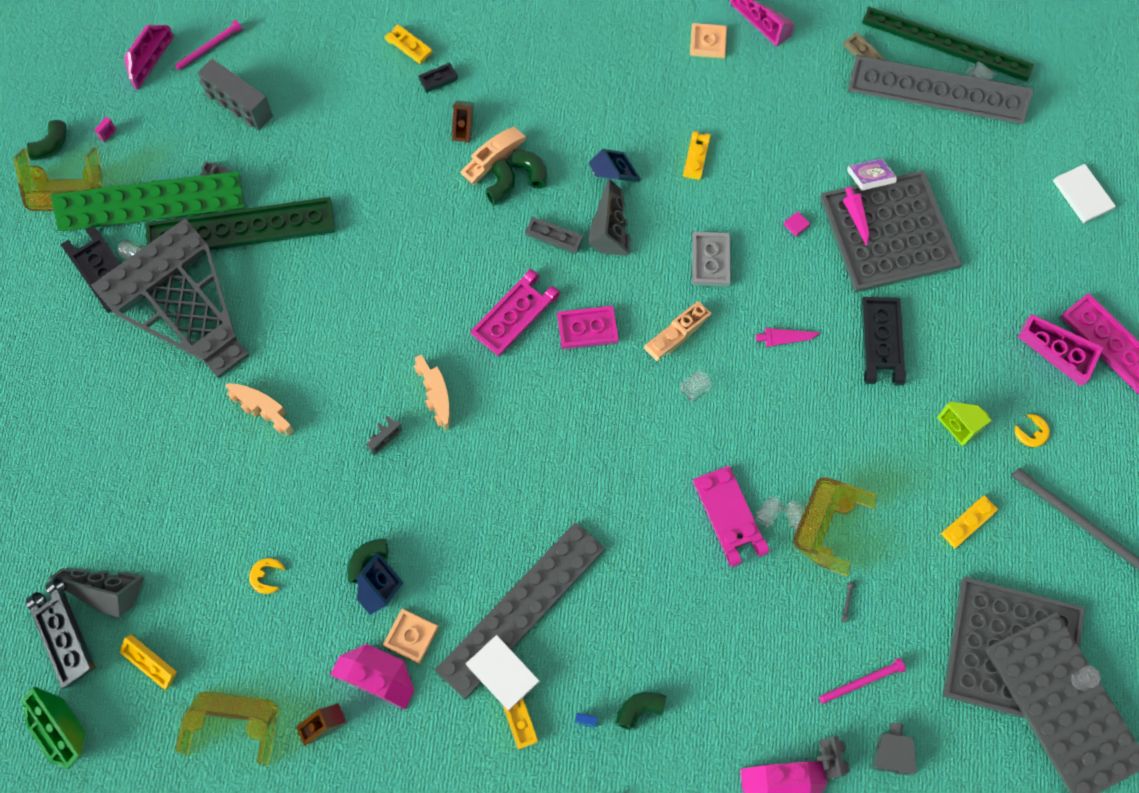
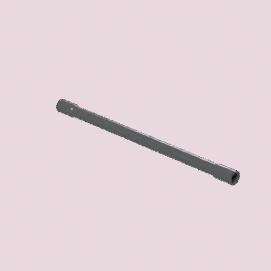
M1017 468L1011 477L1032 490L1139 570V557L1036 482L1022 469Z

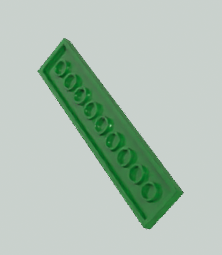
M239 171L50 195L58 232L89 228L92 225L99 227L245 208Z

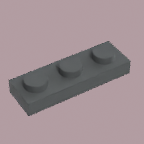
M534 217L531 218L525 231V235L574 254H577L583 240V235Z

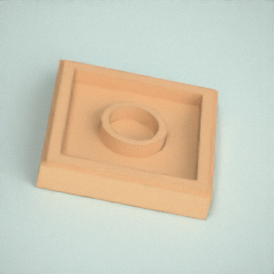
M692 23L690 56L725 58L727 26Z
M402 608L383 643V647L420 664L439 626Z

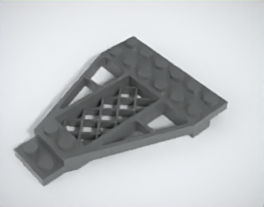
M186 219L180 221L91 285L117 318L195 357L206 364L217 378H220L249 356L248 352L236 338L211 250ZM207 254L212 274L201 282L195 283L185 272V269ZM173 280H183L182 287L172 288ZM215 280L223 307V312L221 313L202 292V288ZM169 281L168 287H161ZM186 282H188L193 289H185ZM157 292H167L166 300L156 299ZM171 292L180 293V300H170ZM184 294H194L193 302L183 301ZM198 295L205 303H197ZM145 298L157 310V313L143 324L124 315L125 312ZM158 304H165L164 312ZM169 305H179L177 314L168 313ZM182 306H191V315L181 314ZM196 307L206 308L205 315H195ZM209 308L217 317L208 316ZM168 317L176 318V324L174 325ZM164 319L182 342L178 343L149 327L158 320ZM180 319H190L189 327H179ZM194 319L204 320L202 329L193 328ZM207 321H217V327L214 330L206 329ZM180 331L188 332L187 339ZM192 332L202 333L201 339L199 341H191Z

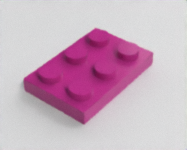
M613 306L557 312L562 349L618 343Z

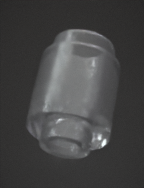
M124 240L119 244L117 250L121 258L128 259L144 248V246Z
M767 497L757 511L756 520L765 527L774 524L784 509L782 501L776 497Z
M796 500L786 504L787 508L784 509L791 528H794L795 532L808 528L810 520L803 503H798Z
M1085 666L1072 674L1073 685L1082 691L1096 687L1101 679L1098 670L1091 666Z

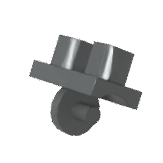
M839 737L819 740L821 756L816 757V762H823L825 779L846 776L845 774L850 770L848 763L842 759V753L845 751L844 741L839 740Z

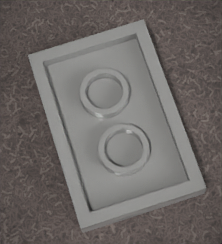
M692 233V285L730 286V233Z

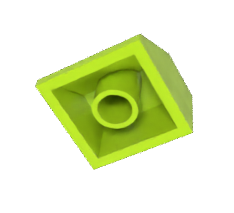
M949 402L937 416L962 446L979 435L992 421L988 413L978 405Z

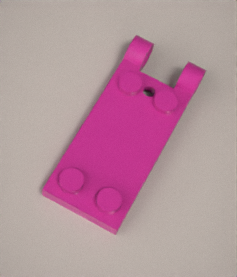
M533 269L527 271L522 279L470 331L472 336L498 357L560 295V291L554 286L548 288L543 296L530 287L539 278V274Z
M730 466L694 478L693 484L730 567L732 568L742 563L740 555L735 548L752 542L758 557L769 554L768 545L761 536ZM741 534L743 538L739 539L737 535Z

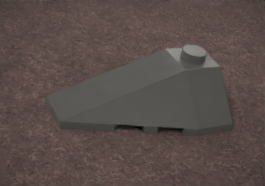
M608 180L590 227L588 244L603 254L627 256L630 254L631 239L630 234H626L625 226L628 225V222L623 216V210L625 209L623 192L611 180Z
M62 568L49 577V581L55 577L62 578L67 586L66 592L98 611L113 617H121L133 607L144 580L143 576L128 572L108 575L107 571H100L99 573L92 574L83 569Z

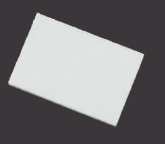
M1085 164L1053 180L1083 224L1116 207Z
M497 635L466 663V666L508 711L539 683V680Z

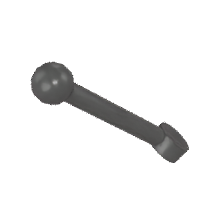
M853 582L847 583L848 591L842 616V622L844 623L847 622L851 592L855 587Z

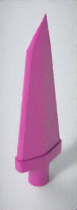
M848 187L845 189L847 197L843 199V202L867 246L870 233L862 196L860 193L854 194L853 188Z
M765 328V334H756V341H765L766 347L811 340L821 332Z

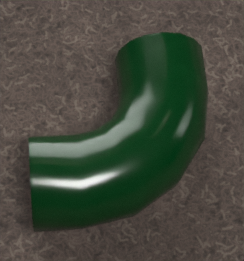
M61 120L48 122L46 137L40 141L27 143V152L31 161L51 157L61 149L67 135V125Z
M514 149L512 167L528 170V184L531 187L537 189L546 187L547 168L542 159L533 152Z
M501 159L492 166V171L497 177V183L485 189L486 196L492 205L505 200L510 196L515 187V174L507 159Z
M386 538L365 542L355 549L348 564L347 579L349 583H358V575L375 553L379 552L384 559L388 558Z
M648 691L632 695L622 704L617 714L615 725L624 729L635 730L637 721L643 713L649 712L662 716L667 695Z

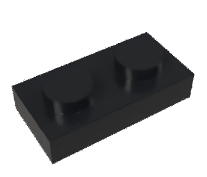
M449 62L418 75V78L425 92L428 93L458 80V75Z

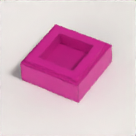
M105 117L94 130L99 139L105 142L116 131L112 120Z
M797 211L784 221L783 225L797 237L810 226V223Z

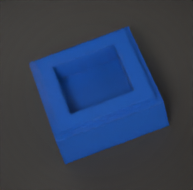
M583 713L576 714L575 724L596 727L597 716Z

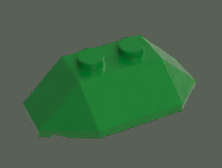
M33 687L21 700L28 730L51 763L68 769L82 755L86 731L63 698Z

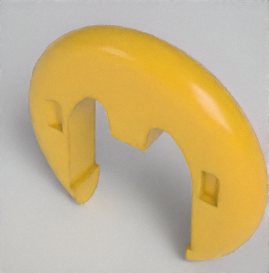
M1027 414V417L1041 430V433L1037 430L1032 435L1035 439L1027 436L1015 425L1017 438L1026 446H1041L1049 438V426L1038 415Z
M261 559L253 565L250 571V584L259 593H274L280 588L264 585L258 581L259 578H264L266 574L261 570L265 567L285 570V568L276 559Z

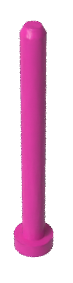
M236 19L232 21L233 25L175 65L176 69H183L234 32H241L243 28Z
M900 658L894 660V664L821 695L819 701L826 703L897 671L903 673L906 671L905 665Z

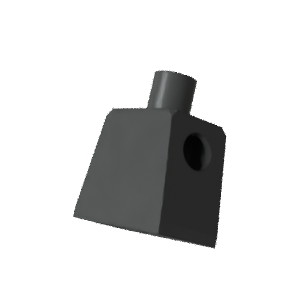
M891 723L890 734L883 733L879 735L871 769L909 776L916 774L913 738L903 736V724Z

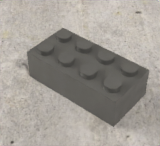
M211 59L197 73L200 78L199 82L205 90L204 94L209 99L216 100L222 108L229 109L236 118L240 117L249 127H254L259 131L273 117L268 100L264 94L214 59Z

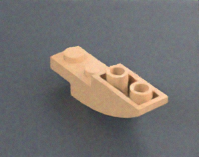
M515 127L499 133L471 155L473 160L460 173L471 184L475 185L497 161L507 159L513 153V150L517 149L527 139L526 136Z
M697 301L675 318L669 327L645 344L644 349L656 361L660 360L688 339L712 313Z
M421 354L415 357L416 365H414L417 374L419 376L422 375L425 379L423 384L428 391L426 392L427 400H425V403L430 411L434 410L436 414L434 418L438 426H443L445 431H447L450 426V404L445 382L438 367L430 370Z
M231 383L225 385L229 391L227 395L234 402L238 400L242 404L240 407L248 415L252 413L257 417L260 414L267 422L271 420L274 423L273 427L280 434L284 432L288 437L294 432L292 426L283 418L286 414L284 408L274 399L247 386Z

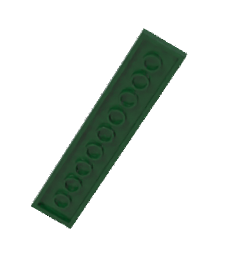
M331 197L145 223L147 245L180 221L186 219L207 243L210 250L335 233Z

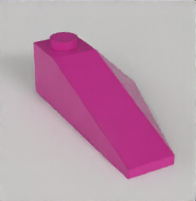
M730 0V4L775 46L780 45L792 36L794 24L782 13L755 0Z

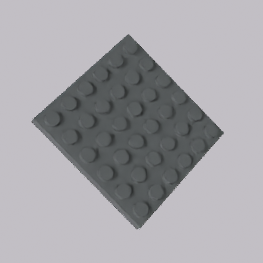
M924 170L896 176V183L866 190H861L858 185L852 186L854 194L860 193L862 196L870 233L867 246L843 202V199L847 197L846 188L821 193L820 199L854 292L961 267V261Z
M962 577L942 697L1025 719L986 653L985 648L1057 612L1080 649L1085 607Z

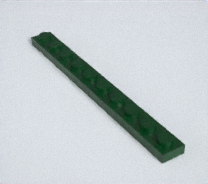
M869 6L862 21L864 25L1026 82L1034 66L1030 62Z

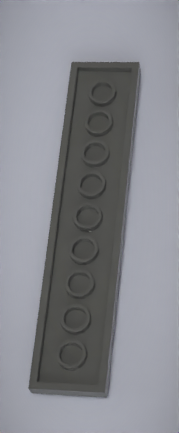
M856 55L848 85V91L1020 124L1024 123L1033 93V88L861 55Z
M575 522L435 669V672L463 699H466L481 683L477 676L466 666V663L496 635L512 650L605 551V548Z

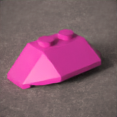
M146 25L135 39L129 51L126 52L124 57L129 78L136 90L140 88L174 38L170 26Z
M368 644L339 656L330 676L404 710H406L415 691L405 662Z
M823 762L774 764L740 769L742 791L744 793H822L828 785L827 779H825Z

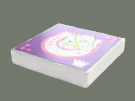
M882 158L848 166L849 174L861 190L896 183V176Z

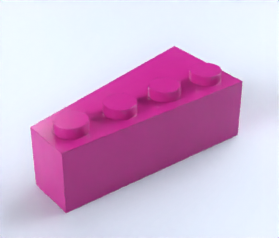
M1032 314L1025 320L1018 335L1019 339L1080 386L1089 381L1103 350V347Z

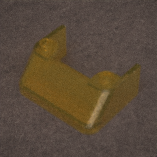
M93 147L85 157L86 167L82 172L83 179L48 180L46 171L43 168L30 166L26 148H23L13 158L22 203L30 211H54L50 196L54 193L101 188L102 172L97 147Z
M828 477L818 479L794 535L793 542L795 548L818 566L849 577L851 563L834 557L832 550L822 546L835 511L848 514L854 509L856 503L876 509L877 494Z
M207 691L200 692L195 696L182 718L175 752L188 756L193 732L203 727L206 715L248 720L246 725L247 735L251 739L261 741L257 763L268 766L278 717V706L275 702L268 699Z

